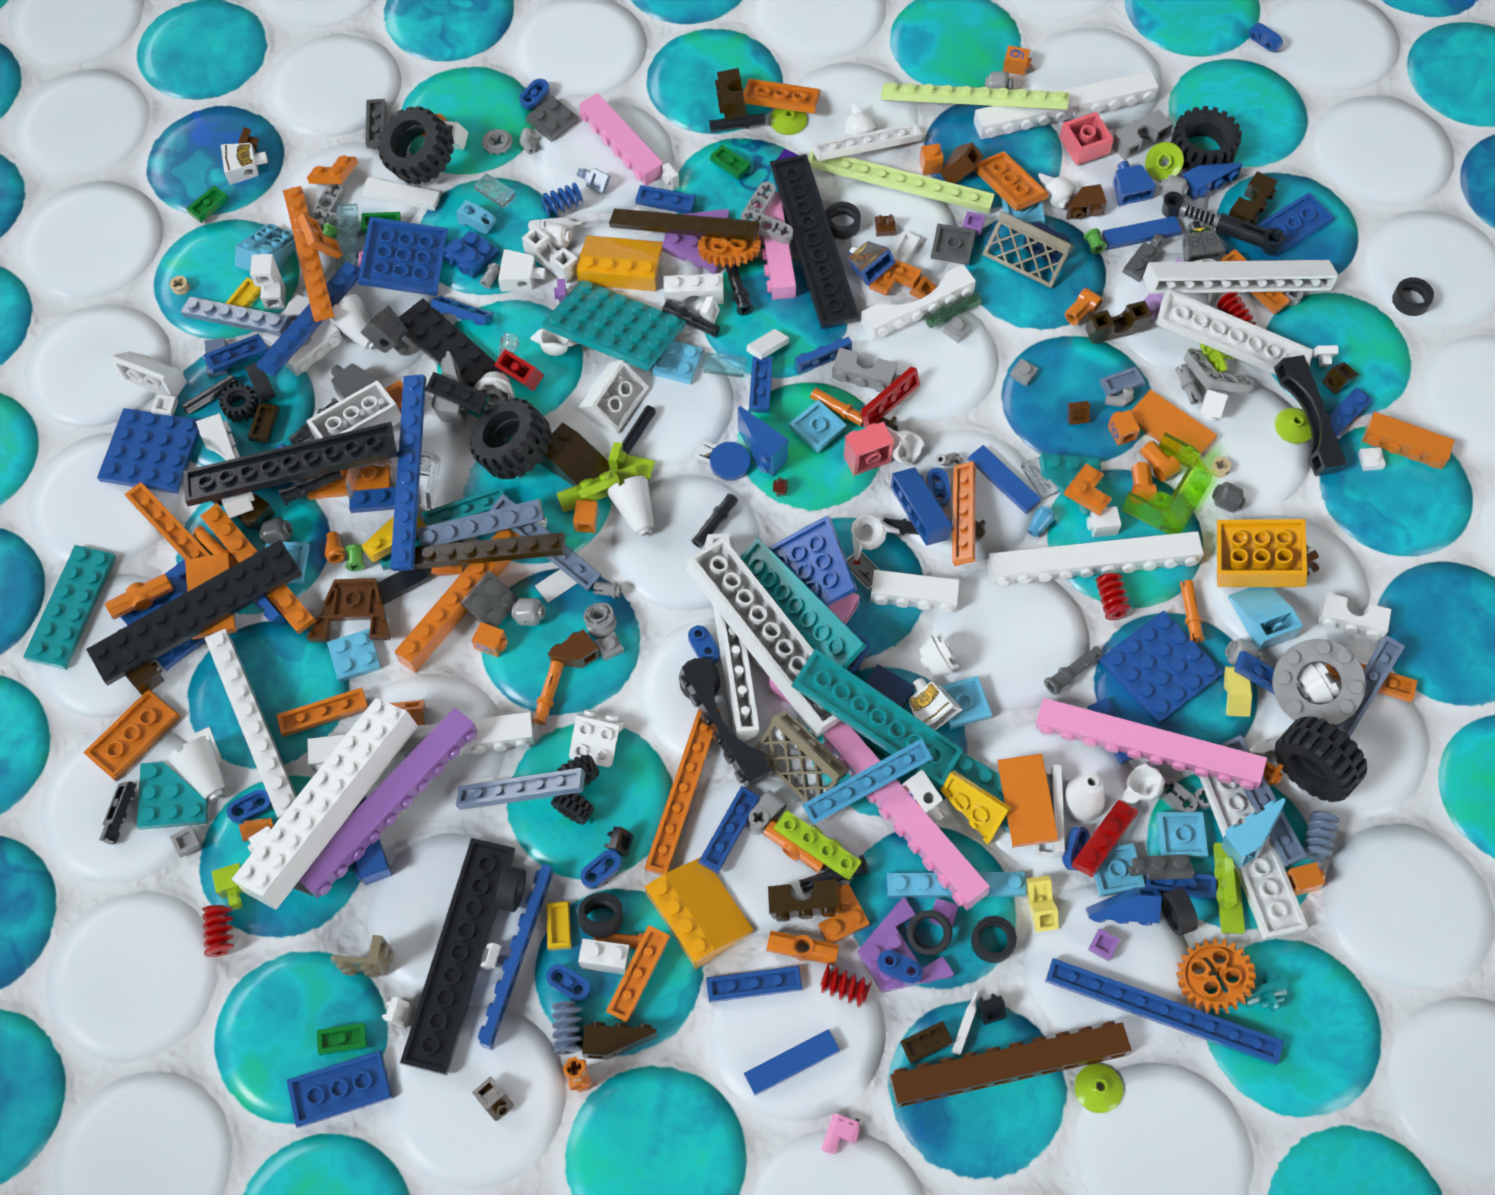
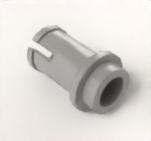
M496 263L488 265L487 272L480 279V284L487 289H490L497 276H499L501 267Z
M595 581L594 589L596 590H594V595L612 596L615 599L620 597L622 587L617 582L611 584Z

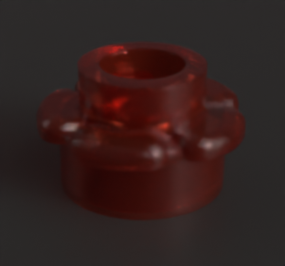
M779 477L778 480L773 482V492L777 494V497L780 495L786 496L788 480Z

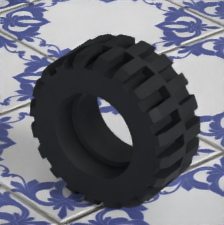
M413 106L407 107L405 111L401 109L397 112V115H392L389 118L390 121L384 124V130L379 135L378 150L383 165L399 179L409 184L427 183L431 181V178L436 179L441 171H445L446 164L450 163L452 159L450 155L453 154L454 146H452L454 138L450 128L431 110L420 106L415 108ZM426 134L422 148L413 156L407 157L410 143L416 137Z
M518 398L504 399L499 404H493L489 410L486 409L483 412V416L476 421V426L471 431L470 451L474 459L492 476L498 479H516V476H524L527 471L531 472L535 469L534 466L537 463H541L542 457L547 454V447L551 443V428L547 419L527 400ZM516 433L512 440L505 444L507 440Z
M1306 716L1296 719L1275 743L1274 754L1278 764L1284 765L1281 770L1300 789L1307 791L1313 797H1318L1319 800H1328V802L1345 800L1367 774V761L1362 750L1357 747L1358 744L1351 740L1346 732L1339 730L1338 726L1330 724L1322 718L1317 719L1314 716Z

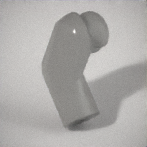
M527 127L522 130L519 142L530 155L535 152V147L530 142V139L534 138L535 131Z
M1126 387L1119 396L1106 395L1105 405L1124 407L1132 401L1134 397L1133 389Z
M956 452L946 455L939 454L935 459L937 464L943 466H950L951 464L955 466L963 461L962 457Z

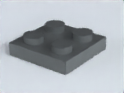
M553 96L526 116V122L551 142L579 121L576 114Z
M938 223L930 259L969 265L976 230Z
M487 571L460 603L479 622L497 628L519 598L491 571Z

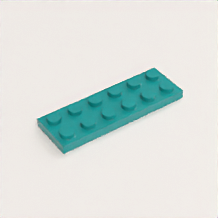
M74 545L23 655L25 660L67 669L116 560V556L113 553Z

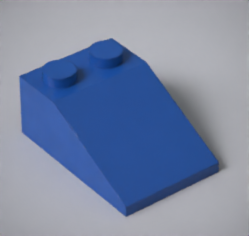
M739 406L737 408L738 431L758 469L773 477L788 461L789 439Z

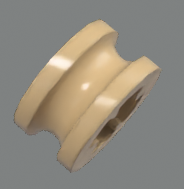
M184 276L174 277L169 284L177 295H184L190 289V285Z
M1217 457L1213 460L1210 471L1215 477H1225L1231 468V463L1225 457ZM1219 465L1224 466L1221 470L1217 468Z

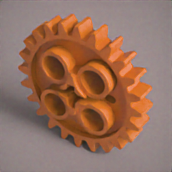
M759 235L756 236L755 241L701 236V239L698 240L699 256L702 257L703 261L707 260L708 264L714 262V266L719 264L722 267L725 265L732 267L733 264L740 266L741 262L747 264V260L753 261V257L758 256L761 248Z
M1216 938L1213 939L1212 944H1209L1204 939V946H1200L1196 942V950L1187 948L1189 956L1181 955L1183 963L1177 964L1180 971L1176 972L1177 979H1180L1178 981L1179 988H1183L1181 990L1182 995L1188 996L1189 1004L1196 1001V1009H1200L1204 1005L1206 1013L1211 1008H1214L1216 1014H1219L1220 1008H1223L1227 1014L1229 1006L1238 1010V1001L1244 1005L1246 1004L1244 996H1252L1250 989H1255V982L1253 980H1256V973L1253 972L1255 968L1254 964L1250 963V956H1244L1243 948L1236 951V943L1227 946V941L1224 939L1221 944H1218ZM1218 958H1223L1226 960L1224 963L1221 964L1215 962V960ZM1205 959H1208V960H1209V962H1210V964H1211V966H1212V968H1213L1215 974H1216L1218 977L1220 976V978H1221V983H1222V985L1225 987V989L1228 991L1227 993H1225V992L1223 991V989L1221 988V985H1220L1218 979L1216 978V976H1215V975H1212V973H1211V968H1210L1209 965L1204 961ZM1197 969L1205 970L1203 974L1194 973ZM1231 977H1236L1239 979L1235 983H1230L1227 981ZM1210 988H1215L1218 990L1214 994H1209L1206 992Z

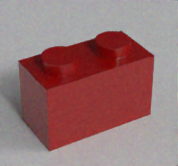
M506 349L503 350L494 364L504 374L533 392L544 376L536 367Z

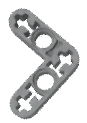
M763 182L759 185L742 212L741 220L759 221L760 228L757 234L776 242L787 244L793 239V228L784 222L764 215L776 196V187L771 182ZM761 203L764 206L762 208H755L753 205ZM770 224L772 228L766 230L762 228V225Z
M343 183L327 184L311 211L310 217L318 219L321 230H323V225L326 222L332 224L335 221H340L341 224L336 227L340 232L339 235L350 239H358L363 235L360 221L335 213L345 195ZM325 202H332V205L329 207L323 206Z
M1189 348L1184 356V361L1199 381L1209 389L1250 394L1255 386L1254 380L1247 376L1217 372L1199 350Z

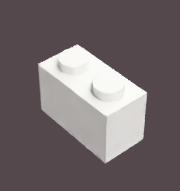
M582 939L578 962L581 969L624 975L629 965L631 951L629 945Z

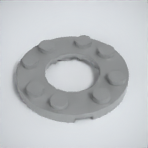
M1309 639L1289 648L1278 660L1272 677V688L1279 707L1288 717L1295 721L1301 717L1314 716L1317 719L1327 720L1328 723L1334 725L1345 721L1355 713L1363 700L1366 686L1364 671L1356 656L1343 645L1327 639ZM1320 661L1328 663L1339 673L1342 684L1340 693L1335 700L1328 704L1317 705L1309 703L1302 698L1297 690L1296 680L1298 673L1303 666L1310 662Z

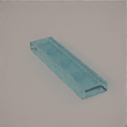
M338 204L337 241L343 255L336 259V272L346 261L357 266V204Z

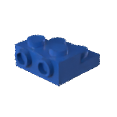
M472 230L460 240L456 237L443 249L445 261L450 265H455L462 274L468 275L473 279L500 255L496 247Z

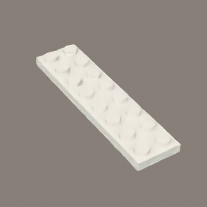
M1167 289L1164 293L1156 325L1275 375L1274 367L1286 357L1304 355L1310 366L1312 349L1173 290Z
M1199 776L1223 837L1226 834L1225 831L1230 826L1243 824L1246 822L1244 819L1255 812L1240 784L1233 782L1226 784L1219 782L1215 777L1208 776L1205 778ZM1268 837L1256 859L1240 869H1237L1234 865L1263 940L1303 931L1308 928L1283 863Z

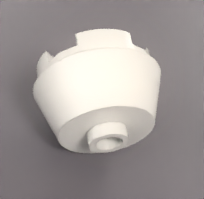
M500 372L486 373L474 387L490 395L484 410H489L495 403H501V400L514 398V391L510 380Z
M941 632L935 636L931 635L919 648L922 655L920 660L926 670L930 669L934 676L953 673V670L960 667L958 662H953L956 656L949 644L941 641V638H943Z
M1321 662L1313 665L1309 664L1297 678L1301 686L1299 687L1300 693L1313 704L1329 703L1340 693L1336 683H1333L1328 670Z

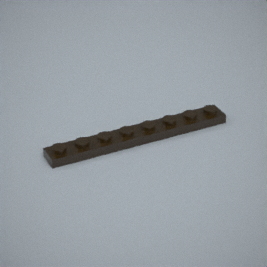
M562 532L415 547L414 569L564 555L566 537Z

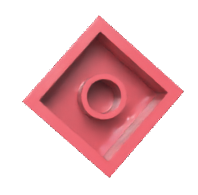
M1097 112L1064 122L1059 137L1075 165L1109 155L1114 141Z
M873 423L865 429L855 430L846 435L844 458L854 476L891 462L894 440L885 423Z

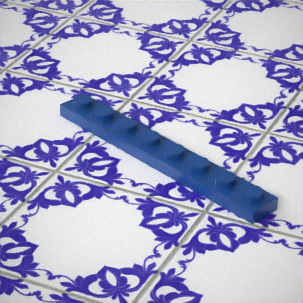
M347 261L327 282L332 307L335 304L338 305L341 299L358 281L360 268ZM310 303L257 362L258 369L275 377L324 321H314Z
M542 864L541 870H537L533 880L535 887L533 892L530 891L528 893L526 912L521 914L518 921V927H520L518 935L513 936L510 944L512 952L510 957H506L503 963L502 971H504L502 980H498L494 990V994H496L493 1003L490 1002L486 1012L488 1017L486 1025L481 1026L478 1034L479 1043L483 1048L489 1050L493 1048L554 873L549 865Z

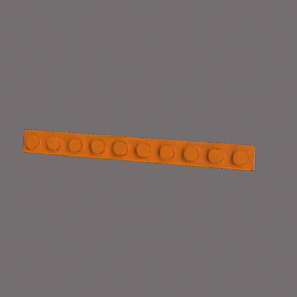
M302 186L291 187L283 190L312 315L314 321L318 322L335 316L319 252L317 249L314 250L308 246L307 239L301 230L298 220L302 213L309 216Z

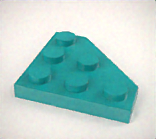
M1042 453L1039 456L1041 476L1047 481L1050 479L1058 487L1057 490L1068 500L1070 498L1065 496L1064 492L1085 464L1101 472L1100 458ZM1101 479L1095 488L1104 493L1103 479ZM1075 502L1084 515H1090V510Z
M163 761L140 764L137 828L139 830L208 824L209 802Z

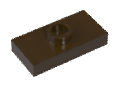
M258 404L248 434L249 441L269 444L280 412L278 405Z
M943 1021L900 1041L911 1065L954 1044Z

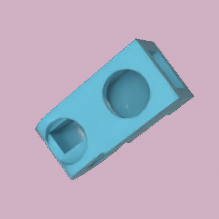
M465 200L457 211V221L463 226L467 224L483 234H487L496 222L494 215L468 200Z

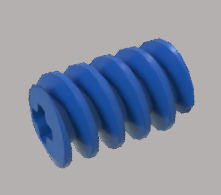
M575 182L571 184V188L565 185L564 190L559 187L557 193L551 190L550 196L547 193H543V199L540 197L542 207L549 218L551 217L550 211L558 215V208L565 212V206L572 210V203L576 207H579L580 200L583 203L581 192Z

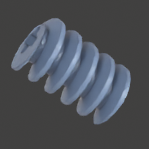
M1312 811L1309 816L1310 823L1307 825L1308 831L1305 834L1306 839L1303 843V849L1308 859L1325 862L1327 860L1325 856L1333 855V852L1327 848H1333L1335 845L1330 840L1336 839V834L1333 832L1338 830V826L1333 823H1338L1340 821L1339 817L1325 811Z
M562 1001L552 1004L553 1010H556L552 1014V1018L556 1020L552 1024V1027L556 1029L552 1037L557 1039L553 1042V1047L557 1049L553 1054H574L583 1049L582 1046L576 1045V1042L583 1040V1037L576 1035L577 1032L583 1030V1027L576 1026V1023L582 1021L583 1018L576 1016V1013L581 1012L582 1008L576 1007L575 1002Z

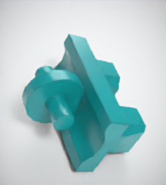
M1271 971L1263 975V982L1265 984L1258 985L1257 981L1253 980L1255 982V989H1250L1252 996H1245L1247 1008L1259 1004L1261 1008L1268 1007L1271 1012L1279 1010L1278 1003L1284 1002L1283 997L1287 995L1286 986L1289 985L1286 977L1280 978L1275 971Z

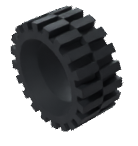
M1203 106L1202 110H1199V107H1194L1192 112L1187 110L1184 116L1181 115L1179 117L1170 143L1177 145L1183 153L1184 164L1182 170L1186 167L1189 171L1198 165L1233 163L1242 136V130L1239 131L1240 125L1239 123L1234 124L1235 118L1233 116L1228 118V112L1224 110L1220 113L1217 107H1213V110H1208V106ZM1195 136H1206L1216 141L1220 149L1214 151L1203 150L1194 146L1188 139Z

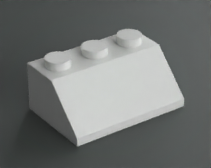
M128 351L112 355L110 358L123 381L156 394L178 397L187 383L182 370L175 366L169 367L160 360H151L142 353L136 354Z
M623 360L610 362L578 408L592 422L615 433H619L649 386Z

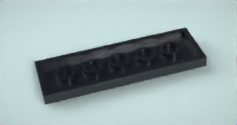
M424 298L398 317L408 330L405 336L440 367L446 352L449 351L459 365L465 385L474 388L476 383L486 373L494 371L502 373V371L494 366L496 362L435 308H432Z

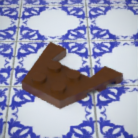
M376 578L334 579L323 602L324 607L321 614L317 615L316 622H314L315 626L307 636L309 642H329L331 621L371 620L369 638L371 640H390V631Z

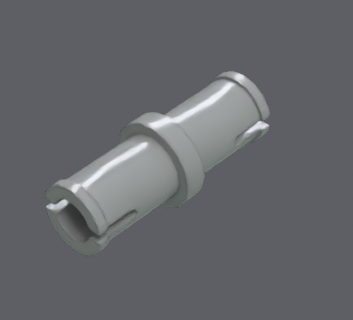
M1181 364L1182 369L1179 366L1176 367L1175 371L1181 381L1180 386L1182 390H1185L1190 404H1197V399L1198 402H1201L1203 398L1198 391L1197 381L1192 377L1188 365Z

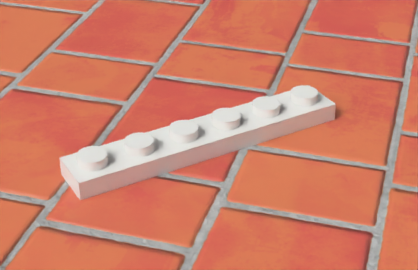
M916 123L812 143L811 150L817 160L822 161L921 141L923 134Z

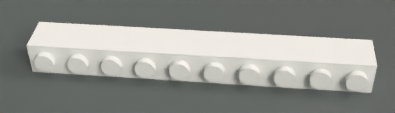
M1150 70L1061 90L1063 92H1070L1068 110L990 106L975 110L973 123L980 139L992 138L1015 131L1079 118L1094 112L1099 113L1138 103L1150 102L1155 100L1159 86Z
M1329 260L1149 262L1143 275V280L1150 294L1165 293L1167 289L1177 293L1331 291L1338 274Z
M1197 531L989 553L987 567L991 585L1006 586L1010 583L1027 584L1030 581L1038 580L1040 582H1047L1057 578L1067 580L1076 576L1086 578L1095 574L1131 573L1142 569L1151 571L1161 567L1170 569L1179 565L1194 566L1200 562L1204 553Z
M729 533L708 534L704 548L723 537L730 545ZM713 606L732 733L741 741L755 740L760 729L747 648Z
M223 629L205 637V640L277 818L280 819L297 795L235 645L226 629Z
M531 713L470 719L477 728L476 736L470 743H466L461 748V752L457 757L462 756L463 753L482 754L488 750L500 752L507 750V748L525 749L529 745H535ZM439 723L420 725L389 765L395 764L397 761H403ZM347 734L308 739V764L313 772H317Z

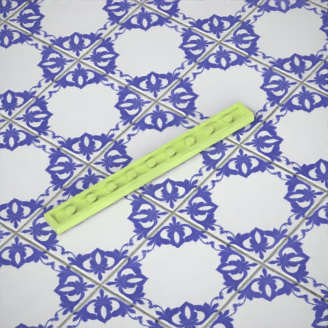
M890 82L884 83L881 100L1068 110L1070 92L1013 90L1006 88L993 89L987 87L974 88L969 86L954 87L950 85L935 86L931 84L915 85L913 83L896 84Z
M811 150L808 157L811 168L985 213L990 212L995 194L848 156L818 161Z

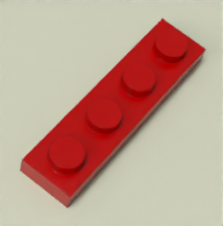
M908 368L860 410L864 427L867 428L869 425L880 421L920 386L917 368Z
M1118 799L1074 859L1072 867L1093 878L1137 817L1138 809Z

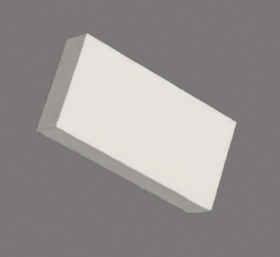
M904 230L891 250L893 258L907 264L921 243V238Z
M774 329L748 344L747 352L762 360L788 344L789 337Z

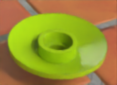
M776 108L770 116V124L780 134L794 135L806 127L807 116L805 112Z
M1161 142L1154 145L1148 151L1145 159V167L1149 175L1160 181L1163 178L1167 179L1171 174L1177 176L1184 164L1182 151L1177 145L1170 142ZM1164 159L1169 160V163L1166 166L1162 165V161Z
M1287 408L1276 416L1274 427L1277 434L1283 440L1293 444H1302L1312 438L1311 428L1304 410Z
M1088 1065L1078 1073L1075 1079V1095L1080 1104L1091 1112H1110L1118 1106L1122 1099V1081L1118 1074L1106 1065ZM1097 1083L1104 1085L1103 1091H1099L1096 1088Z

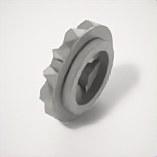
M501 129L489 131L482 139L484 150L488 151L490 155L496 153L497 156L499 153L505 154L506 150H510L513 143L511 135Z

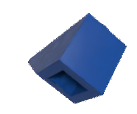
M1243 164L1198 165L1187 171L1182 177L1187 180V185H1189L1187 195L1195 201L1200 197H1206L1209 192L1215 189H1220L1229 181H1235L1240 176Z
M1132 888L1086 907V913L1089 919L1099 923L1113 920L1119 924H1128L1129 922H1138L1145 926H1150L1152 923L1159 924L1162 896L1158 889Z

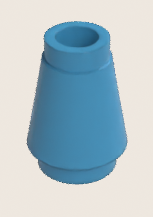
M1043 505L1037 508L1027 532L1037 538L1054 521V511Z

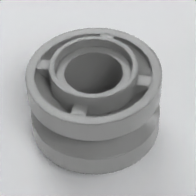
M596 603L588 607L584 612V621L591 635L603 637L612 633L616 628V618L610 605Z

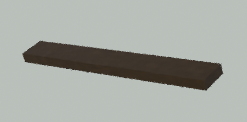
M614 208L609 221L610 228L755 241L760 228L759 221Z

